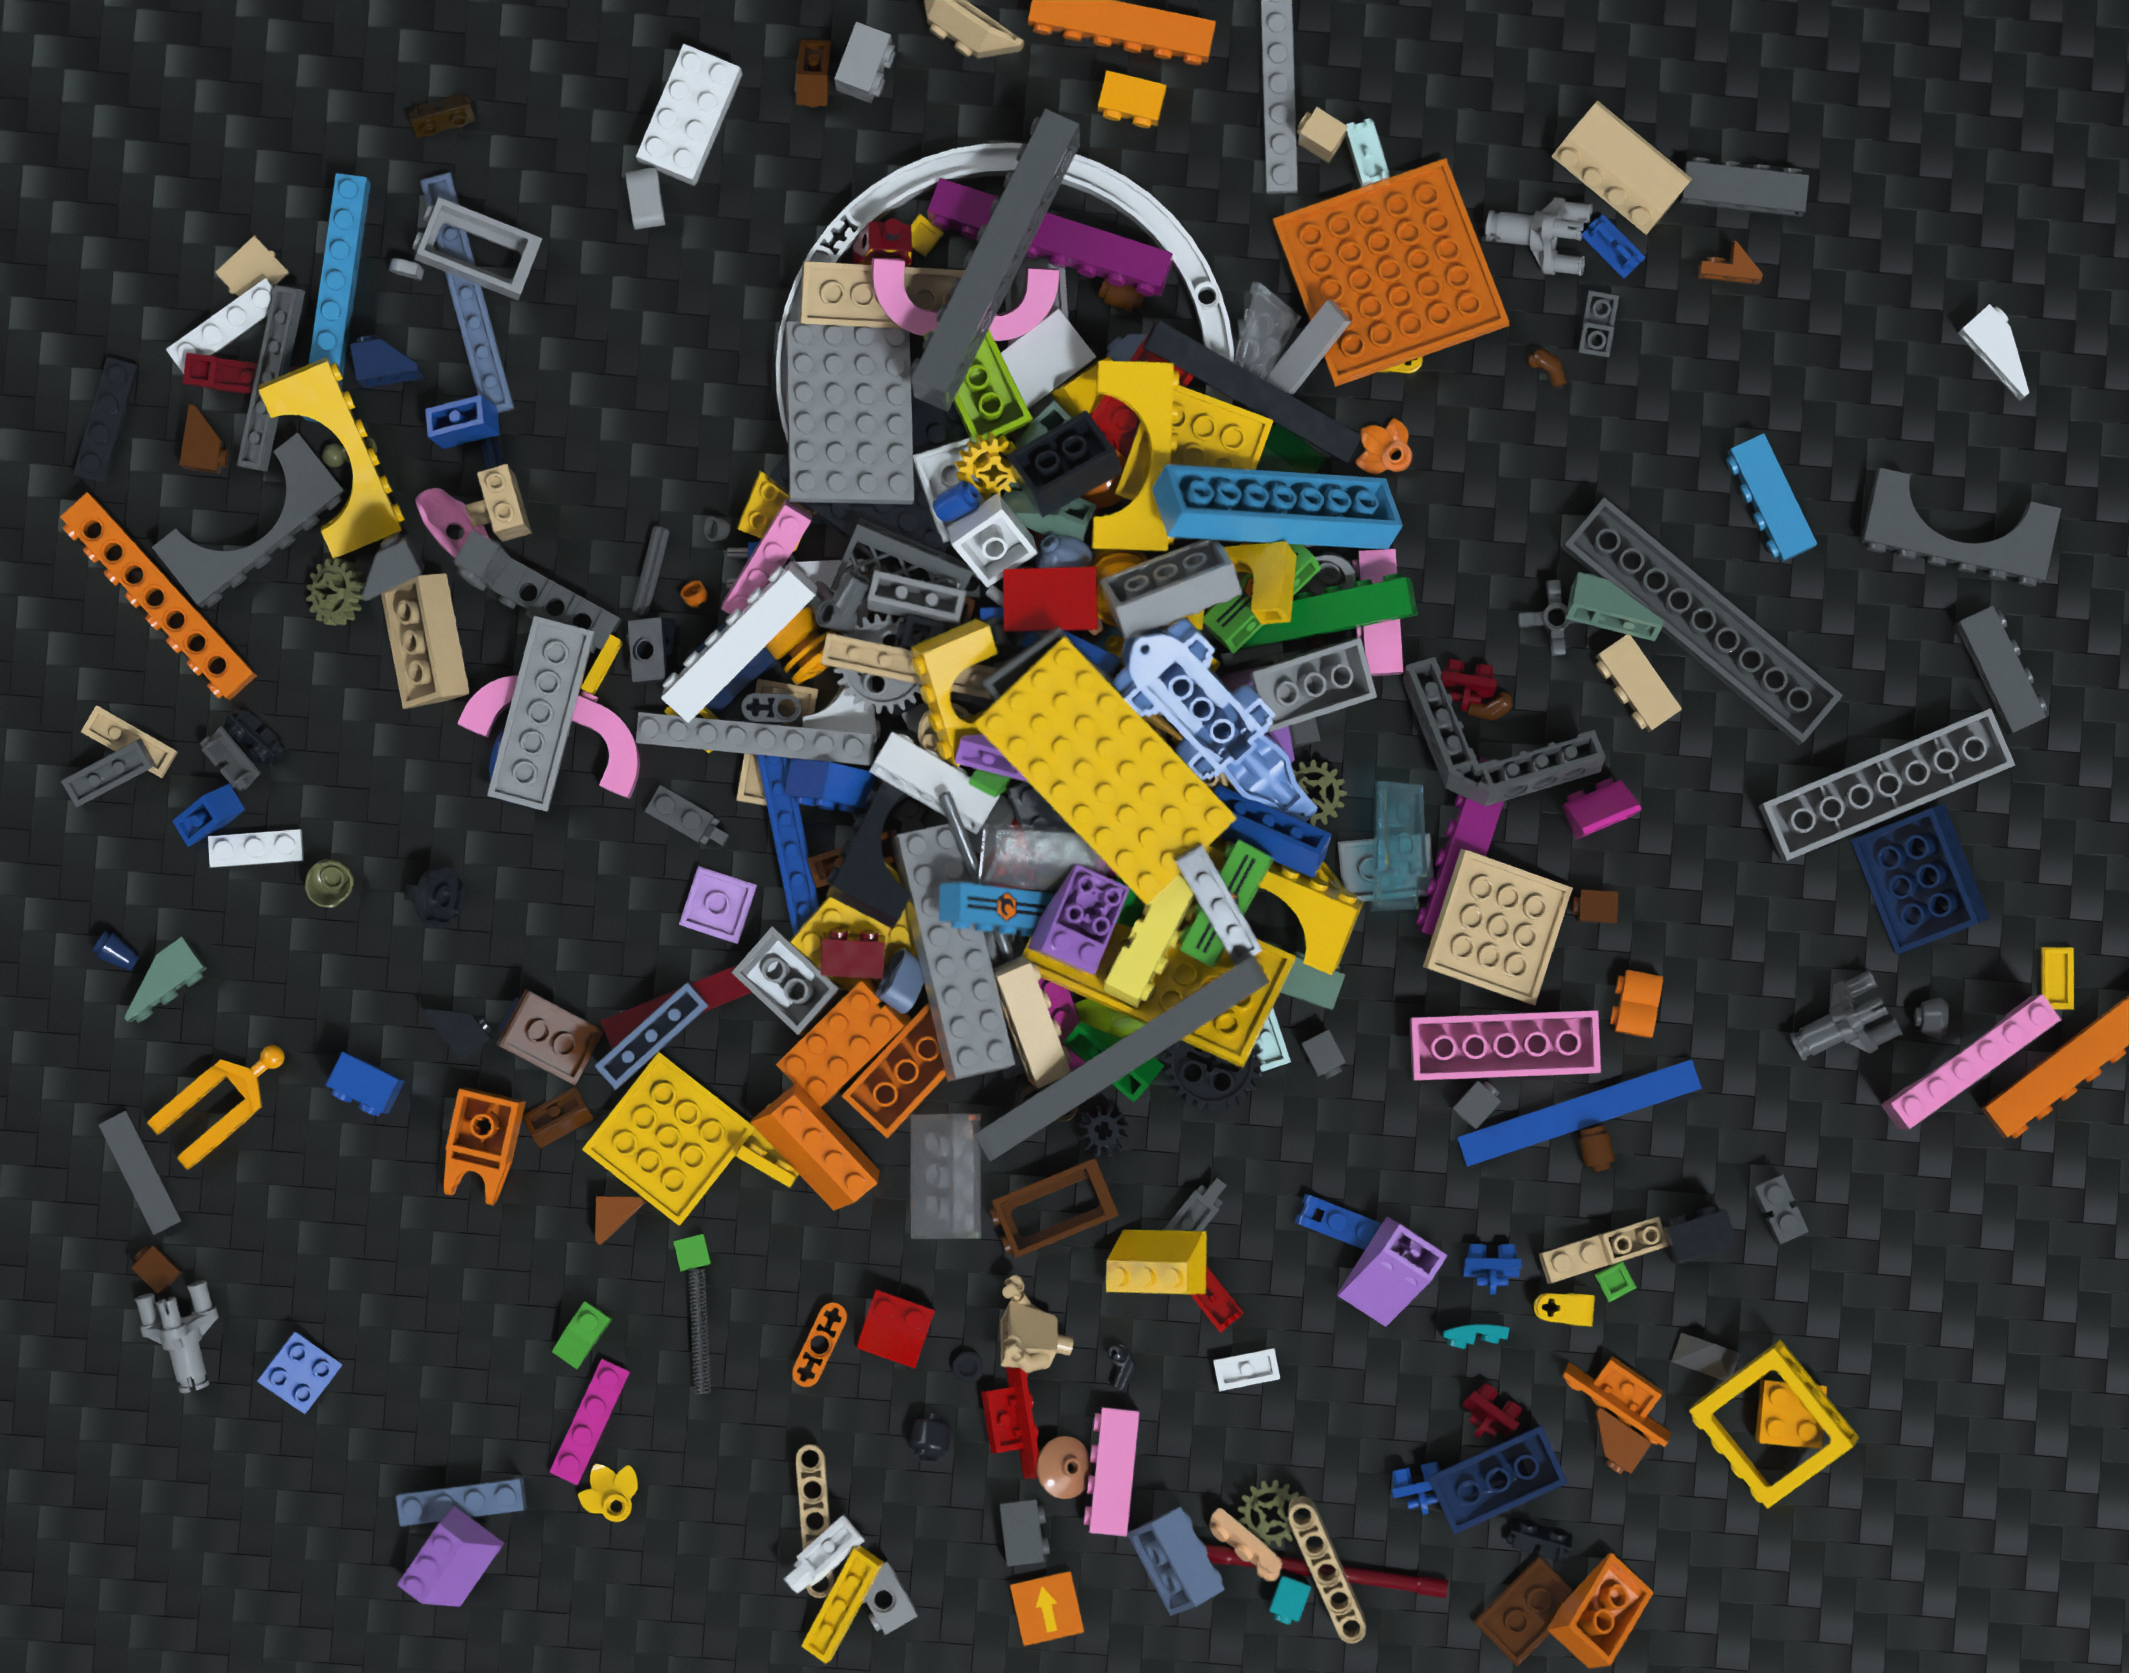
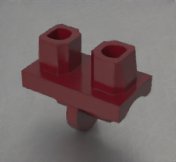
M1448 660L1445 671H1442L1440 678L1446 693L1451 694L1452 701L1461 702V711L1467 712L1469 703L1480 705L1481 699L1493 700L1497 685V679H1494L1493 666L1479 664L1476 666L1475 676L1463 674L1464 663L1462 661Z
M1485 1383L1476 1392L1471 1393L1461 1406L1472 1413L1468 1421L1477 1427L1473 1433L1476 1438H1479L1483 1432L1492 1438L1497 1433L1508 1438L1520 1424L1517 1420L1522 1408L1509 1400L1501 1410L1492 1404V1401L1498 1392L1488 1383Z

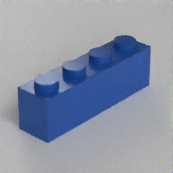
M1217 786L1214 794L1237 817L1218 837L1234 844L1238 840H1244L1275 857L1273 861L1314 878L1326 857L1331 833L1260 802L1244 798L1241 794L1223 786Z

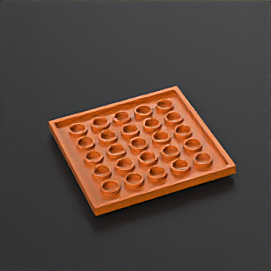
M1446 158L1273 218V225L1309 320L1313 319L1327 300H1333L1351 321L1324 355L1325 363L1335 387L1509 326V319Z

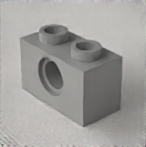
M888 1560L885 1561L862 1604L867 1602L873 1612L868 1617L876 1631L882 1629L886 1635L916 1618L918 1612ZM881 1590L890 1592L893 1597L892 1604L888 1607H880L875 1601L877 1592Z

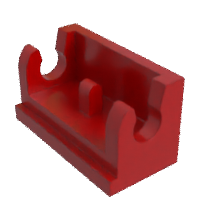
M1206 1266V1294L1190 1295L1221 1333L1231 1323L1240 1318L1244 1312Z

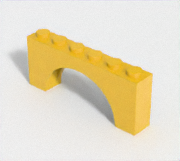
M325 357L260 384L258 390L271 418L291 414L312 418L329 428L338 437L348 453L353 472L350 495L342 510L329 522L321 525V533L332 558L335 559L402 531L400 522L405 519L398 503L394 505L391 503L388 494L392 492L386 475L380 477L376 465H379L380 461L374 448L368 449L363 438L368 436L362 420H355L351 409L356 408L349 391L343 392L338 382L343 380L340 369L336 362L331 364L328 357Z
M1097 362L1096 394H1104L1120 400L1137 415L1144 426L1149 441L1150 463L1142 489L1128 506L1114 514L1092 518L1091 549L1168 551V545L1174 544V537L1167 536L1152 491L1165 465H1176L1171 464V451L1176 452L1177 433H1171L1172 420H1177L1178 402H1172L1173 389H1178L1179 371L1173 370L1174 363Z
M1216 838L1205 850L1215 868L1221 872L1227 862L1223 859V856L1232 842H1224ZM1272 862L1260 888L1266 889L1281 898L1300 920L1306 939V954L1303 963L1332 975L1339 966L1364 901L1357 899V895L1348 890L1338 891L1329 887V884L1320 878L1314 877L1310 879L1285 865L1282 867ZM1195 898V903H1194L1195 905L1198 904V901H1197L1196 898Z

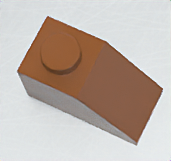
M1597 1407L1594 1413L1602 1455L1609 1459L1606 1465L1620 1475L1624 1470L1631 1474L1652 1443L1602 1408Z

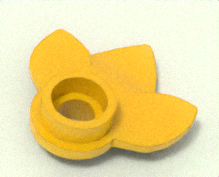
M595 1464L590 1474L591 1489L584 1490L578 1494L580 1503L588 1512L602 1513L609 1521H623L631 1513V1498L638 1489L636 1473L630 1465L622 1468L616 1475L610 1468ZM614 1500L622 1503L620 1512H614L611 1509V1503Z

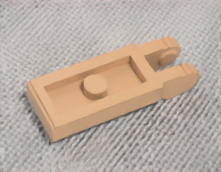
M1218 1508L1212 1514L1209 1524L1212 1534L1219 1541H1226L1230 1544L1243 1561H1250L1257 1567V1574L1261 1578L1264 1577V1580H1267V1582L1278 1579L1280 1569L1282 1568L1279 1557H1276L1274 1552L1222 1508Z

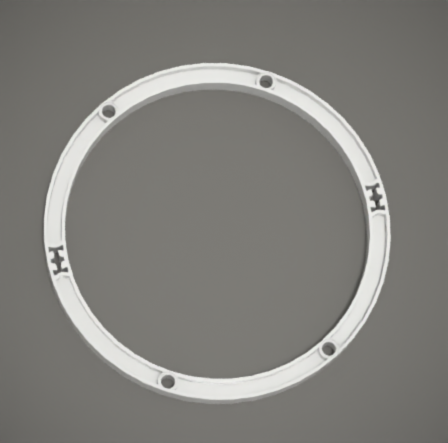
M979 144L955 148L924 157L894 171L870 186L847 205L829 224L810 250L805 261L840 263L868 222H878L889 212L910 199L935 189L939 178L958 182L986 176H1007L1010 170L1015 171L1019 163L1016 158L1022 144ZM1076 154L1062 184L1087 192L1112 205L1143 229L1160 249L1173 253V266L1183 280L1194 304L1202 331L1204 346L1234 363V346L1230 322L1221 291L1206 259L1192 237L1173 214L1150 193L1105 165ZM847 220L849 225L856 231L853 232L850 227L845 231L846 241L842 242L839 240L835 243L833 250L837 254L834 255L824 244L830 247L834 243L833 233L841 234L846 228L844 221ZM802 267L796 276L785 305L779 330L776 356L777 398L781 423L787 442L786 323L787 321L799 322ZM1204 290L1213 292L1216 298L1215 301L1208 305L1201 303L1198 299L1200 292ZM1206 385L1205 395L1232 405L1233 399ZM856 546L860 551H862L864 554L871 558L870 555H868L866 552H864L862 549ZM1101 549L1092 551V556H1094ZM973 571L971 576L979 581L978 576ZM933 573L935 579L941 577L940 575ZM929 574L923 582L931 581ZM949 579L937 583L940 586L957 590L960 586L959 583ZM979 586L973 592L966 591V597L980 600Z

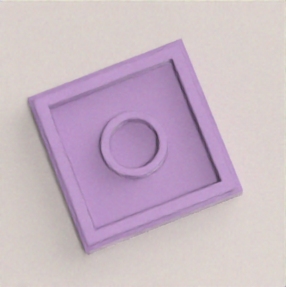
M698 866L679 925L738 944L757 885Z

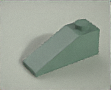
M1578 572L1571 586L1566 619L1651 641L1656 640L1663 627L1664 620L1607 579L1600 578L1594 574Z

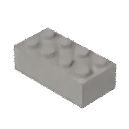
M1215 539L1200 540L1099 580L1108 610L1125 639L1141 636L1150 629L1161 625H1169L1176 619L1189 614L1200 613L1204 608L1217 603L1228 602L1233 597L1242 594L1233 563L1220 542Z

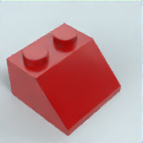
M877 1289L857 1348L915 1368L935 1309Z

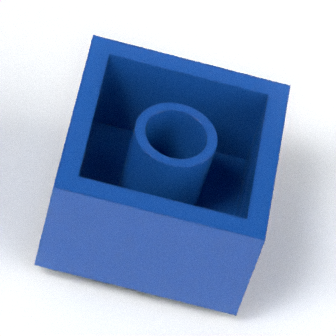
M791 758L784 795L796 797L795 803L814 806L815 802V805L819 806L820 809L837 812L839 806V811L857 814L858 808L868 809L864 801L871 788H874L876 775L867 770L832 762Z
M342 1052L326 1086L333 1089L331 1095L350 1103L354 1099L360 1102L359 1109L371 1115L379 1116L380 1113L389 1114L405 1080L359 1057Z

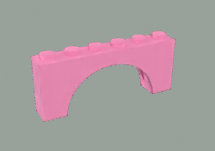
M2043 994L2031 996L2008 1012L1997 1025L1967 1048L1920 1080L1903 1088L1881 1104V1106L1899 1130L1910 1129L2061 1019Z

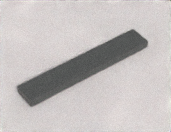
M278 285L274 286L236 466L265 472L268 470L279 416L270 417L258 388L260 384L287 374L289 371L305 296L304 290Z

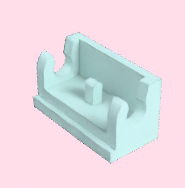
M1368 118L1360 124L1355 125L1353 122L1346 124L1348 128L1345 137L1360 187L1362 188L1390 178L1374 122Z

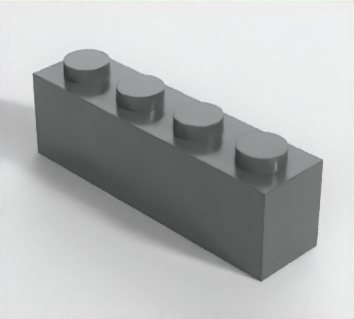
M1692 158V162L1687 161L1684 165L1683 172L1691 177L1692 180L1681 193L1680 203L1800 217L1806 211L1809 175H1803L1800 169L1785 168L1783 172L1771 171L1772 167L1767 165H1753V169L1742 168L1739 162L1724 161L1722 165L1710 164L1711 160L1706 158Z
M1991 606L1956 623L1955 625L2007 734L2010 735L2046 718L2044 711H2047L2046 703L2040 694H2035L2031 683H2034L2033 676L2027 666L2022 667L2018 658V655L2021 654L2020 649L2014 638L2009 639L2004 629L2007 627V622L2000 610L1996 611L1994 606Z

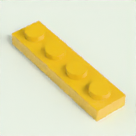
M860 1545L852 1550L801 1647L825 1664L832 1660L884 1563Z

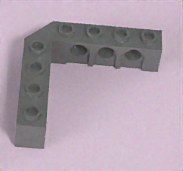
M471 530L454 561L459 567L458 573L464 580L468 581L467 583L481 591H484L485 588L490 589L500 595L497 601L511 609H514L516 605L527 610L525 616L533 620L534 616L575 626L576 619L579 616H589L591 618V626L587 630L595 631L590 650L593 654H595L597 649L602 650L610 634L614 636L622 621L616 615L512 559L498 543L474 530ZM527 586H535L537 588V596L532 601H524L521 597L522 590ZM556 600L562 601L564 603L563 613L559 616H551L548 612L550 603Z
M1432 657L1406 665L1402 682L1446 789L1483 806H1488L1601 772L1606 756L1595 730L1578 734L1575 739L1562 743H1548L1547 747L1528 753L1524 750L1519 752L1518 756L1498 762L1494 759L1479 764L1473 748L1469 749L1462 732V721L1458 722L1451 705V694L1447 695L1440 678L1442 672L1436 658Z

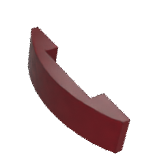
M186 353L183 384L252 395L258 363ZM289 366L288 373L301 367Z

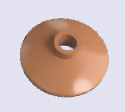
M1068 1436L1056 1437L1044 1445L1037 1459L1036 1470L1038 1480L1048 1494L1059 1499H1069L1076 1497L1085 1490L1088 1485L1089 1475H1092L1091 1456L1087 1448L1079 1440ZM1069 1463H1071L1072 1466L1070 1473L1067 1469Z

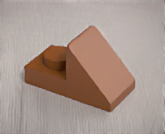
M1736 240L1731 247L1730 264H1726L1723 258L1708 257L1707 261H1702L1698 268V278L1759 284L1763 275Z

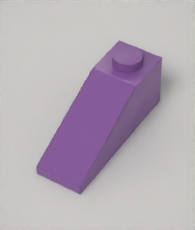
M984 735L962 736L954 763L1028 782Z

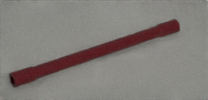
M1203 1543L1207 1549V1557L1210 1563L1257 1568L1250 1561H1243L1236 1554L1235 1549L1228 1546ZM1276 1555L1282 1563L1280 1572L1313 1577L1306 1560ZM1323 1564L1318 1570L1323 1575H1331L1336 1569L1331 1564ZM1342 1565L1350 1583L1410 1591L1419 1595L1445 1599L1447 1596L1448 1580L1426 1576L1415 1577Z

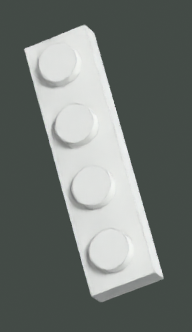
M267 278L166 349L183 374L186 353L212 356L268 316L274 288Z

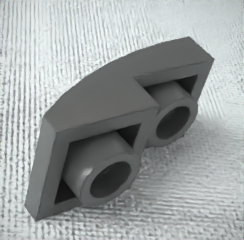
M1588 290L1579 353L1609 357L1619 300L1618 294Z

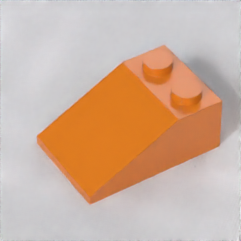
M1608 1553L1563 1602L1547 1630L1589 1669L1611 1666L1654 1592L1613 1553Z

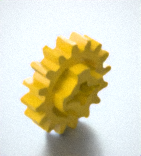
M993 433L989 434L987 440L978 435V443L976 444L968 441V451H959V455L963 460L955 462V466L959 470L955 475L959 482L967 481L973 484L984 500H988L991 493H998L1001 496L1000 491L1002 489L1010 492V482H1017L1013 478L1008 460L999 455V451L1006 455L1015 451L1017 447L1012 441L1008 442L1004 435H1001L997 440ZM971 475L979 478V482L973 480Z

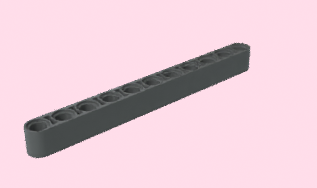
M1254 955L973 1136L991 1162L1270 983V980Z

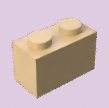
M1316 107L1312 114L1307 111L1298 125L1296 132L1299 134L1298 144L1329 163L1345 139L1348 126Z

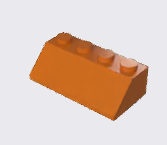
M797 1082L750 1121L833 1211L855 1203L878 1184L880 1170Z

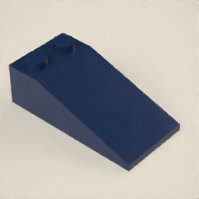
M1540 1424L1428 1477L1454 1534L1568 1483L1547 1435Z

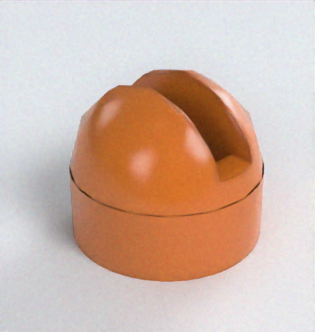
M696 580L689 582L682 588L681 597L690 607L698 608L699 604L707 602L708 593L702 582Z

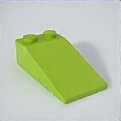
M988 330L953 401L973 444L978 443V435L987 440L990 433H993L997 440L1001 435H1004L1007 439L1026 430L1033 421L990 330Z

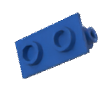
M1603 214L1596 218L1588 226L1589 228L1582 233V238L1623 279L1646 258Z

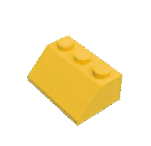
M1123 1230L1107 1259L1106 1292L1206 1294L1207 1231Z

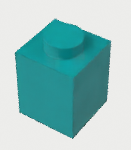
M1281 1574L1269 1606V1611L1274 1613L1273 1619L1288 1625L1291 1624L1292 1620L1299 1622L1311 1590V1585Z

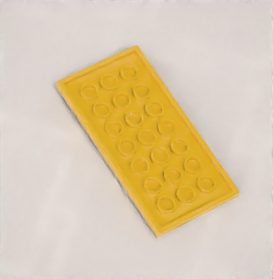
M1064 636L973 723L1146 905L1181 873L1174 858L1199 843L1204 848H1207L1237 819Z
M1114 875L1107 877L1115 882L1117 881V877ZM1194 914L1190 922L1185 920L1180 931L1183 932L1187 925L1192 927L1197 915ZM1120 923L1115 924L1095 975L1079 972L1028 949L1032 937H1030L1021 955L1031 963L1034 962L1041 978L1144 1024L1152 1021L1235 967L1226 950L1217 967L1212 968L1179 950L1183 944L1179 942L1175 949L1170 947L1165 957L1169 958V961L1161 975L1155 974L1151 982L1155 986L1147 1001L1141 1000L1136 1008L1104 991L1105 981L1123 946H1128L1130 943L1128 938L1133 927ZM1258 939L1257 941L1263 951L1254 955V957L1267 975L1270 983L1181 1039L1243 1068L1296 960L1295 955Z

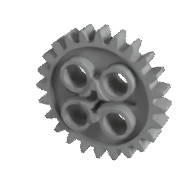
M877 613L874 617V623L870 624L868 619L863 617L864 627L859 628L855 625L853 636L848 633L843 634V636L883 644L887 636L896 635L899 622H904V618L900 617L896 623H893L892 616L888 614L886 620L881 622ZM919 632L915 635L912 634V637L916 642H920L919 640L923 637V634ZM841 668L834 669V673L844 675L837 682L838 685L847 684L849 686L844 695L848 696L854 693L856 695L853 701L854 705L858 704L861 700L865 701V711H868L872 704L876 705L877 714L881 713L883 706H887L890 714H893L894 705L896 704L904 711V701L908 699L913 704H916L913 694L915 692L921 694V686L918 684L882 677L885 681L884 689L879 693H873L869 691L867 682L869 678L875 675L867 674L860 677L858 675L859 672Z

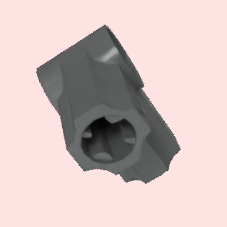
M853 570L847 572L835 593L824 582L816 581L814 583L818 587L816 596L807 606L816 615L818 625L843 634L851 632L857 623L856 609L869 590L871 582Z

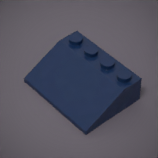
M1945 804L1851 840L1896 955L1990 919Z

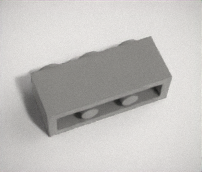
M875 570L867 599V609L903 618L913 615L945 623L944 627L954 629L960 625L966 591Z

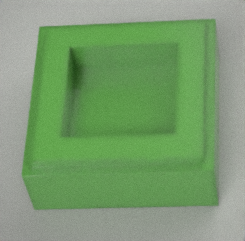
M704 1234L673 1241L680 1271L711 1264Z
M1623 1261L1617 1262L1594 1274L1608 1302L1636 1289Z

